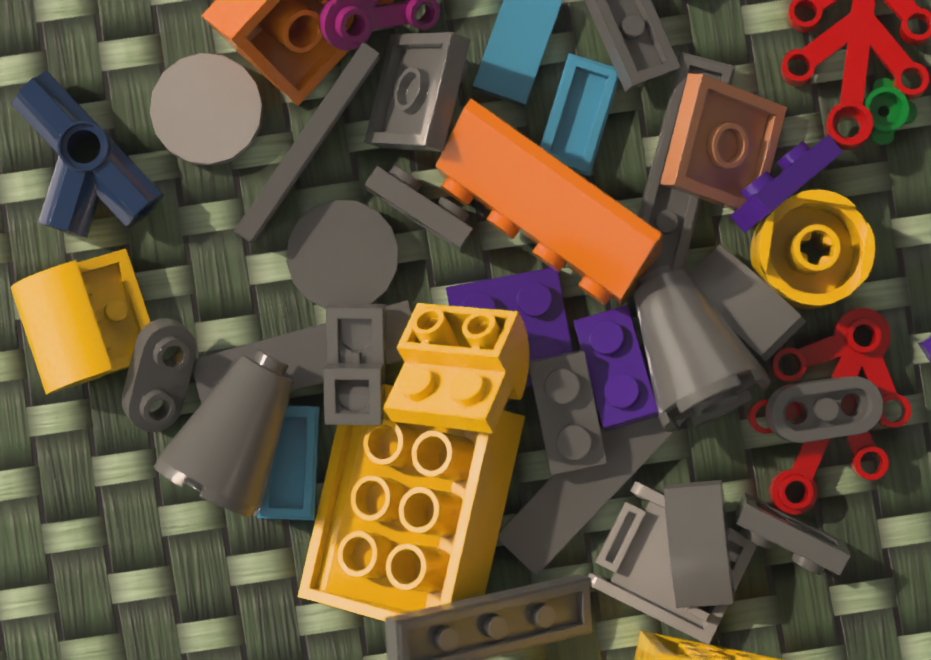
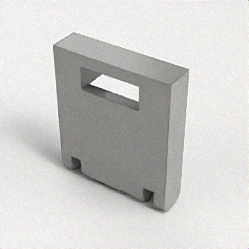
M635 481L630 491L640 499L649 500L647 507L644 511L630 503L624 502L595 563L613 571L614 574L609 582L601 575L589 573L590 586L709 645L728 605L711 606L708 612L699 607L676 608L664 495ZM729 528L728 547L730 560L733 561L731 568L734 590L736 591L758 545L746 539L741 533Z

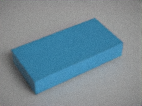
M503 0L477 72L473 89L526 107L563 0Z
M568 54L540 148L578 175L588 179L619 82V77L613 66L574 54Z
M287 407L263 506L260 508L257 518L316 519L320 407Z

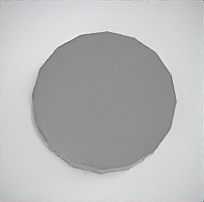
M199 53L179 59L162 73L152 91L150 116L155 134L170 153L189 164L212 166L234 161L252 146L261 130L263 104L258 85L242 65L224 55Z

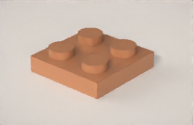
M688 74L660 185L736 211L747 202L740 192L766 170L769 174L771 172L787 107L705 74Z

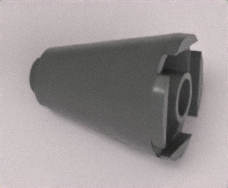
M664 265L647 272L640 278L639 281L642 286L634 292V299L658 416L666 432L680 431L676 420L690 417L695 427L721 417L752 400L749 388L754 384L758 383L763 391L770 385L771 381L765 369L685 270L673 271L670 265Z
M259 350L254 359L242 355L159 454L154 469L181 487L186 483L201 492L199 496L211 503L246 517H252V515L256 517L263 506L294 383L292 379L285 376L289 365Z

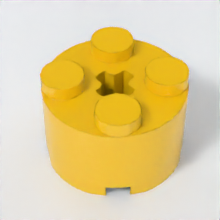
M808 190L788 197L759 222L754 231L750 248L753 272L793 308L798 309L821 308L836 303L852 294L868 277L875 257V239L869 223L866 222L862 214L848 198L827 190ZM810 238H814L815 248L823 250V256L812 261V263L808 262L807 254L800 252V245L809 241Z

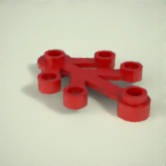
M793 0L787 14L788 23L797 32H811L818 27L822 12L839 0ZM852 0L851 12L803 49L789 51L784 56L781 64V76L787 84L795 87L804 86L813 78L816 67L847 45L840 104L832 108L825 125L826 136L829 134L842 150H855L863 146L873 129V117L869 109L863 105L870 48L894 76L893 87L903 93L907 100L921 97L930 81L927 69L922 64L913 62L874 15L876 0ZM883 0L901 20L899 32L906 43L920 46L931 39V12L929 10L920 8L914 0ZM807 6L814 11L815 17L811 21L803 22L796 17L794 11L798 7ZM912 19H920L926 23L928 31L921 35L914 34L909 30L908 22ZM793 60H802L807 64L809 71L802 76H796L789 71L788 64ZM906 73H914L921 79V86L916 89L906 88L901 82V76ZM844 120L852 121L858 127V134L853 137H844L839 133L837 125Z
M856 308L844 313L836 322L833 336L799 349L784 348L778 350L770 360V370L776 379L782 382H793L804 375L806 368L839 357L831 378L841 376L857 377L862 368L866 379L874 383L879 389L883 399V407L889 400H895L901 406V416L894 422L888 421L882 411L878 421L880 425L887 428H898L905 425L910 419V403L904 396L897 394L883 359V355L888 349L891 340L889 325L882 315L872 309ZM859 325L868 327L872 333V340L866 347L857 345L853 338L854 330ZM785 354L794 356L798 362V369L791 376L781 373L778 367L780 358ZM851 394L845 395L841 400V409L844 414L848 415L855 408V399ZM768 400L755 402L747 414L750 427L761 434L773 433L769 427L763 428L756 421L757 410L762 406H766ZM796 402L788 405L786 409L787 420L801 415L800 406ZM870 432L846 436L853 454L851 467L854 473L866 480L881 478L888 470L889 460L886 453L874 445ZM830 439L803 442L792 468L780 471L774 476L770 483L769 496L777 509L793 515L802 514L811 509L816 502L818 494L817 485L813 478ZM867 452H873L879 459L878 469L871 474L865 473L860 465L862 456ZM792 481H799L805 489L803 499L797 503L790 502L785 495L786 487Z

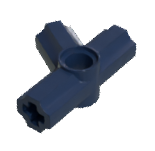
M44 71L39 76L32 78L18 91L11 105L59 155L39 217V224L88 238L99 199L127 228H131L134 224L143 220L164 197V194L123 152L112 137L91 118L48 71ZM88 136L98 137L101 149L97 158L90 163H78L75 149L79 141Z

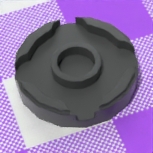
M335 199L314 206L298 220L288 239L286 263L294 285L307 300L324 309L329 304H373L389 289L398 272L399 248L392 227L377 210L359 201Z

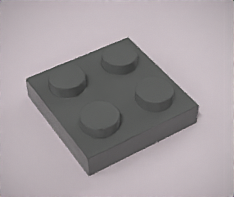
M453 32L391 34L364 143L382 149L443 152L446 139L449 137L454 124L453 109L459 85L467 71L466 56L471 39Z

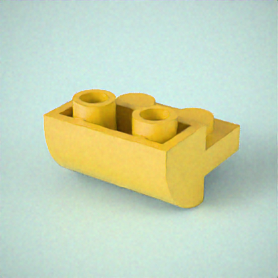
M126 249L77 262V260L67 262L26 277L10 287L46 395L129 368L137 336L151 322Z
M417 303L396 347L404 360V364L383 407L392 422L494 433L507 400H521L527 382L529 342L526 327L519 312Z

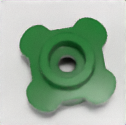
M888 78L877 79L872 84V91L863 100V105L869 109L873 117L871 140L877 145L884 146L891 143L894 139V132L903 124H911L917 117L916 105L908 101L903 93L894 88L893 81ZM879 107L887 108L888 115L886 117L878 114Z

